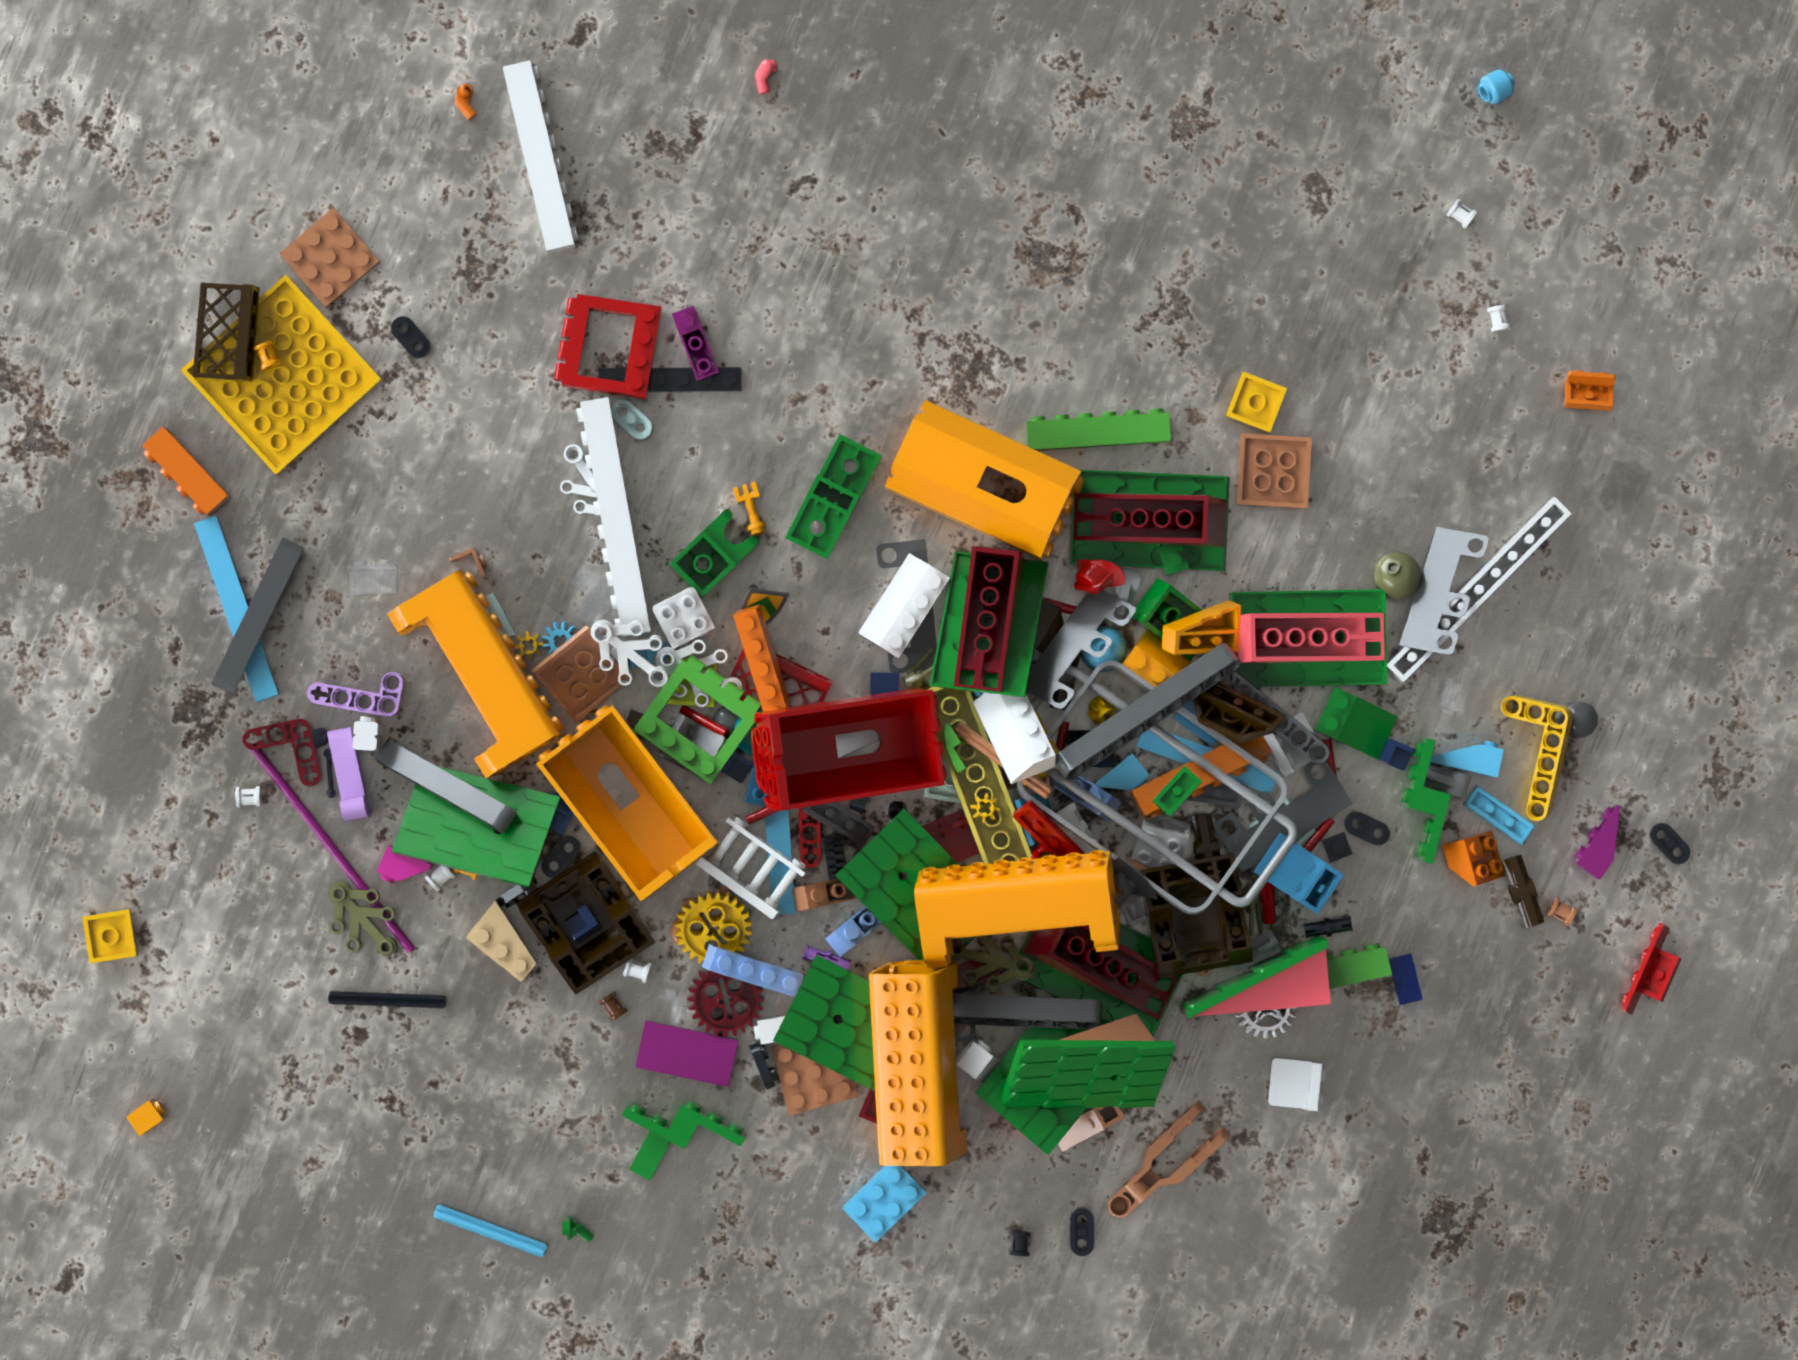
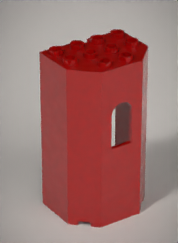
M915 688L756 712L754 714V722L757 723V727L751 731L756 781L759 790H763L767 797H764L766 807L784 811L945 785L944 779L947 777V772L942 764L943 744L937 740V732L941 730V724L936 716L938 700L934 691ZM865 730H874L879 735L880 745L875 752L838 758L835 735Z

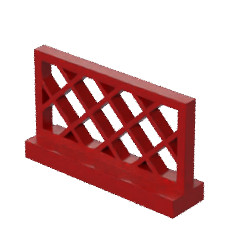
M743 648L730 677H735L738 670H740L741 675L736 677L738 679L743 678L747 689L743 695L748 694L752 696L751 692L757 690L756 688L750 689L746 676L752 674L751 672L744 673L741 664L746 656ZM775 653L781 673L787 676L783 680L793 679L797 681L800 689L789 693L788 696L791 697L801 693L805 705H809L804 692L814 689L822 694L818 702L812 704L822 703L833 680ZM801 684H804L808 687L803 689ZM742 696L740 700L743 702L746 697Z

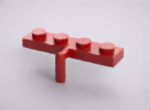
M1032 800L1014 812L1012 817L1040 844L1033 850L1032 859L1041 858L1047 851L1056 857L1065 856L1069 853L1086 854Z

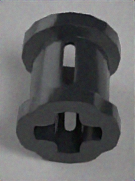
M1011 1230L1012 1244L1008 1255L1030 1256L1028 1240L1031 1232Z

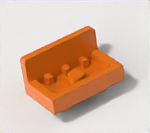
M1569 371L1565 380L1564 407L1612 411L1615 375L1606 372Z

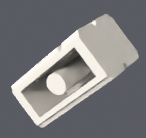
M361 717L360 721L354 722L353 733L356 736L353 737L352 748L355 750L380 751L382 748L380 736H383V724L378 723V718Z

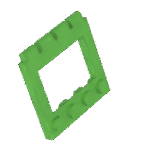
M692 655L687 662L681 661L633 730L712 785L755 724L754 714L760 709L761 703L750 695H747L742 702L740 699L745 693L742 689L730 681L722 688L721 685L725 678L710 667L705 674H702L701 672L706 664ZM684 679L742 718L715 758L658 718Z

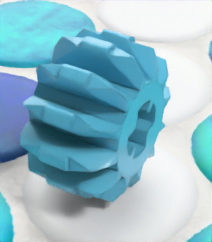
M563 621L561 629H559L557 622L553 623L555 631H552L549 627L545 628L550 636H541V639L549 641L548 644L542 645L543 650L551 648L547 656L559 648L555 644L558 643L555 641L558 636L561 638L566 636L567 640L574 636L571 635L576 629L574 625L568 631H566L567 622Z

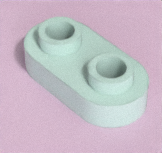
M618 400L612 405V418L633 438L644 440L651 435L652 424L650 420L627 400ZM621 408H626L628 411L624 417L619 415ZM638 424L645 426V430L641 433L636 431Z

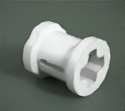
M1457 199L1446 215L1456 219L1465 229L1477 211L1470 210L1461 203L1460 199Z
M1508 304L1487 308L1493 325L1491 332L1512 328L1507 315Z
M256 786V789L236 787V807L241 808L242 805L261 807V786Z
M440 865L431 874H426L424 877L438 892L446 881L450 878L454 879L456 876L449 867Z
M631 958L626 963L623 976L627 977L629 975L646 983L652 963L648 962L646 964Z

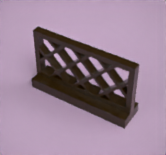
M201 282L193 377L252 382L255 353L253 347H255L259 287L249 284L235 285ZM207 288L216 289L221 295L212 304L206 299ZM233 290H241L240 300L233 305L226 296ZM224 299L231 308L221 317L214 307ZM212 311L218 320L208 327L204 319L205 315ZM235 312L239 317V321L231 329L225 322V319ZM222 323L229 332L219 340L212 331ZM210 334L216 341V344L206 351L202 343L203 339ZM230 336H233L237 344L236 348L229 352L223 343ZM220 346L227 356L217 364L210 354ZM208 358L215 367L208 373H200L201 362ZM229 359L235 364L234 375L225 374L220 368Z

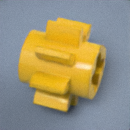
M526 631V637L517 636L520 644L514 648L522 651L520 654L522 658L525 654H528L529 660L532 661L533 654L542 655L539 651V646L545 643L537 641L539 638L538 633L534 637H530V632ZM533 640L535 649L533 651L527 650L526 652L525 641L531 642Z
M1097 696L1090 701L1088 706L1090 711L1087 712V715L1096 725H1099L1100 722L1103 723L1114 716L1117 708L1101 696Z
M988 793L985 794L984 799L975 796L978 802L977 805H970V808L977 811L973 818H977L980 815L983 823H985L986 817L989 816L995 820V816L992 814L993 811H1000V808L994 807L997 798L989 800ZM981 802L984 804L989 802L991 804L989 808L991 812L989 814L986 812L981 814L979 812Z

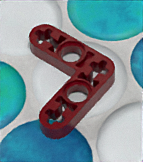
M295 719L249 729L244 733L242 742L249 750H259L292 743L301 783L307 787H312L320 781L321 773L311 727L306 720ZM297 723H301L303 727L306 726L307 730L303 732L304 739L309 737L310 742L295 744V740H300L299 734L293 732V729L297 727ZM273 728H279L283 731V738L280 741H273L270 738L269 733ZM261 730H266V739L269 744L264 745V740L257 741L256 746L246 742V739L250 737V733H254L258 737L263 735ZM302 746H307L312 751L311 757L307 760L301 759L298 755V750ZM314 760L315 766L310 765L312 773L317 774V777L313 778L312 783H309L308 779L303 778V775L307 774L306 766L301 768L300 763L306 764Z

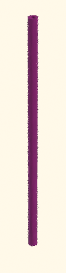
M261 749L250 750L358 890H369L365 882ZM369 892V898L375 900L376 896ZM379 900L375 903H369L371 907L384 908ZM385 910L384 915L390 918V914ZM381 918L408 954L415 949L414 945L393 919L384 921Z

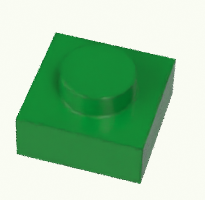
M1182 546L1159 553L1166 576L1189 570Z

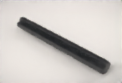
M330 991L328 1003L445 1008L446 996Z

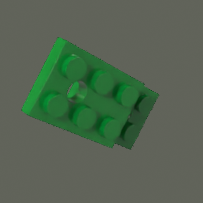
M839 434L785 539L828 560L882 455ZM851 459L856 462L857 468L854 472L848 473L843 469V464L846 460ZM814 521L823 523L824 530L821 534L816 535L811 532L810 526Z
M1424 738L1415 744L1414 749L1416 750L1413 756L1416 757L1415 764L1409 767L1407 779H1410L1409 787L1403 790L1401 802H1404L1403 808L1430 815V818H1426L1424 821L1422 832L1425 833L1424 841L1419 842L1416 855L1419 856L1418 861L1433 864L1451 794L1424 787L1436 742L1435 740Z
M692 1100L688 1103L685 1101L682 1103L670 1126L667 1125V1119L657 1114L654 1117L645 1113L647 1109L637 1103L633 1105L628 1104L621 1115L683 1149L687 1147L698 1124L740 1147L746 1138V1134L743 1133L744 1128L733 1122L731 1125L722 1122L723 1117L712 1111L709 1114L701 1110L702 1106Z

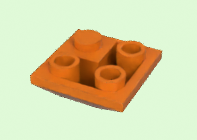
M1493 831L1458 839L1442 845L1448 867L1472 886L1505 876Z

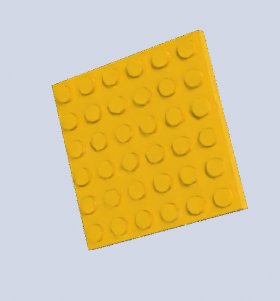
M286 274L259 298L255 346L272 340L274 343L272 346L277 359H280L281 364L262 371L260 368L262 364L257 352H255L252 382L193 377L194 358L181 369L182 373L276 475L280 474L382 381L377 373ZM239 317L229 325L231 329L238 324ZM225 329L217 338L220 340L229 331ZM230 336L223 345L231 352L236 348L237 341L233 336ZM215 340L205 347L206 351L216 344ZM220 346L210 354L217 364L227 356ZM208 358L201 362L200 373H208L215 367ZM229 359L220 368L225 374L234 375L235 364Z

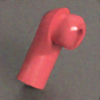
M766 59L762 61L755 73L760 95L771 92L768 77L777 70V63L774 60Z

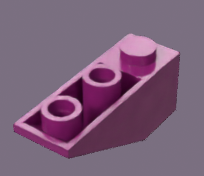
M694 305L673 312V319L696 380L698 381L719 373Z
M1613 805L1612 808L1608 806L1601 815L1603 821L1599 827L1594 826L1587 836L1590 840L1585 847L1581 845L1574 854L1576 860L1573 863L1597 880L1602 878L1614 861L1620 806Z

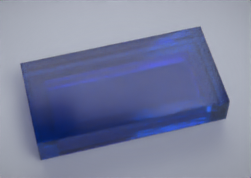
M1412 954L1389 958L1399 1005L1423 1000Z

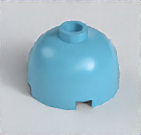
M1099 626L1096 630L1110 637L1112 644L1100 658L1081 650L1080 657L1083 663L1092 671L1106 661L1122 663L1127 651L1125 639L1119 631L1113 627ZM1096 638L1091 642V649L1098 652L1105 647V641L1102 638ZM1107 668L1100 673L1111 672L1114 668Z

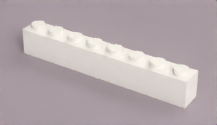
M530 60L504 66L503 71L546 251L549 254L576 247L575 241L579 240L576 226L571 227L569 218L573 217L570 203L566 204L564 195L568 193L565 181H560L558 172L562 171L559 157L555 158L553 149L557 147L554 135H549L547 126L551 125L548 111L544 112L542 103L546 101L543 89H538L536 80H540L537 66H532Z

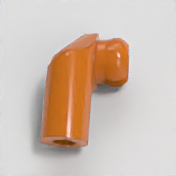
M465 83L457 89L455 105L467 120H470L477 112L470 105L473 88L470 84Z

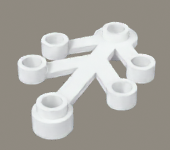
M575 444L567 446L564 450V458L567 462L575 464L590 486L589 479L593 478V474L590 469H587L586 463L582 459V449ZM572 450L578 452L576 459H572L569 456ZM622 474L625 486L627 484V478L624 474ZM564 480L560 484V490L566 495L575 493L597 498L596 492L591 493L589 486L573 484L570 480ZM565 483L572 485V489L568 492L563 490ZM577 500L573 504V509L577 514H595L594 505L587 504L584 500ZM578 503H584L585 509L583 511H577L576 505Z
M598 620L592 625L591 636L599 643L601 655L599 666L602 670L609 671L614 665V659L610 656L609 652L610 643L617 649L619 665L618 682L621 685L627 686L632 682L633 676L629 671L628 658L649 674V682L653 686L661 687L666 684L668 679L667 670L662 666L655 667L635 651L644 649L659 650L662 646V638L660 636L652 635L649 639L622 641L616 636L624 634L640 636L643 633L644 625L639 620H634L628 625L615 626L607 620ZM638 625L640 626L641 630L634 631L632 629V626ZM605 628L607 633L601 634L599 629ZM658 640L659 645L653 646L651 641ZM609 660L611 665L604 666L602 661ZM661 672L663 677L657 678L654 673ZM626 674L630 679L624 681L621 679V676Z
M697 639L692 644L678 650L671 647L661 648L656 654L657 666L664 667L669 677H671L681 663V658L692 653H703L706 649V644L703 640ZM695 643H702L703 649L701 651L695 650ZM717 649L713 654L699 660L705 663V667L714 663H724L728 658V654L724 649ZM718 652H723L725 654V658L723 660H718L716 658V654ZM670 655L672 657V661L670 663H665L663 661V656ZM703 669L701 673L705 674L707 670ZM737 677L725 678L721 685L724 688L727 682L730 681L737 684L740 689L743 688L741 680ZM683 683L680 686L684 688V693L677 694L675 692L674 694L678 698L684 697L687 693V687ZM690 683L695 694L696 705L699 707L706 706L709 702L708 695ZM698 696H705L706 702L704 704L698 703Z

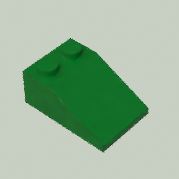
M1157 578L1137 605L1132 618L1162 640L1164 625L1202 611V609L1173 586ZM1181 654L1189 661L1195 656V654Z
M1332 687L1313 731L1378 760L1397 716L1346 691Z

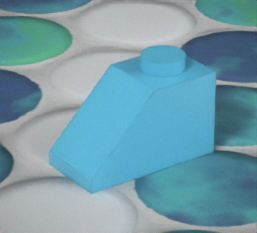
M1132 753L1094 784L1102 788L1132 791L1134 788L1148 783L1147 778L1150 775Z

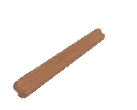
M960 722L954 729L956 735L1003 768L990 742L964 723ZM1036 775L1021 780V782L1045 799L1053 791L1051 786Z

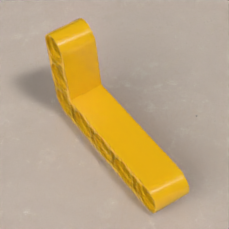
M1512 695L1506 697L1501 704L1502 712L1506 716L1545 726L1526 807L1528 817L1531 820L1540 821L1548 818L1553 810L1573 714L1568 707L1521 695ZM1511 700L1518 702L1519 709L1517 712H1513L1510 709L1509 704ZM1535 705L1539 706L1542 710L1540 718L1535 717L1532 713ZM1557 711H1561L1565 716L1562 724L1558 723L1555 719ZM1552 734L1557 735L1560 739L1557 747L1553 746L1550 742ZM1547 757L1554 760L1555 764L1552 770L1545 766V759ZM1542 780L1549 784V791L1547 793L1540 789V782ZM1537 803L1544 807L1542 816L1536 814L1534 810Z

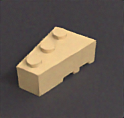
M497 900L494 901L466 937V939L520 982H524L539 963Z

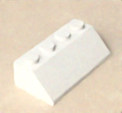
M909 553L860 629L859 634L896 658H899L950 578Z
M983 693L973 702L1011 784L1055 767L1056 755L1027 694L1023 698Z

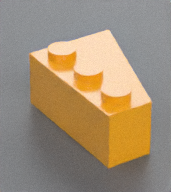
M1227 600L1164 625L1162 649L1174 655L1204 654L1222 643H1227L1233 652H1238L1241 605Z

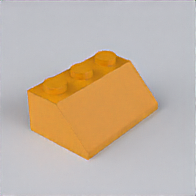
M1146 630L1122 664L1154 687H1157L1192 662L1181 654L1174 655L1163 650L1162 640Z

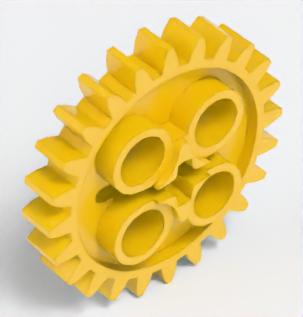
M707 890L705 897L698 892V900L696 901L689 897L690 906L682 904L684 912H677V917L680 920L675 921V927L679 928L675 930V936L680 937L677 939L678 945L685 944L682 947V952L690 951L689 959L698 956V963L700 964L705 958L708 949L705 943L709 940L716 941L717 947L737 953V950L745 951L742 943L749 944V938L746 935H752V930L748 928L752 925L750 919H746L749 917V911H743L745 908L744 903L736 905L738 901L736 896L729 900V892H726L722 897L719 890L715 892V896H711L710 891ZM714 908L722 911L716 916L709 913ZM700 912H703L706 915L708 921L713 927L718 928V934L713 928L709 929L708 921L702 915H700ZM695 922L703 925L698 930L690 927ZM728 926L736 928L733 933H726L724 931ZM719 935H720L724 940H726L727 943H723V942L720 940Z

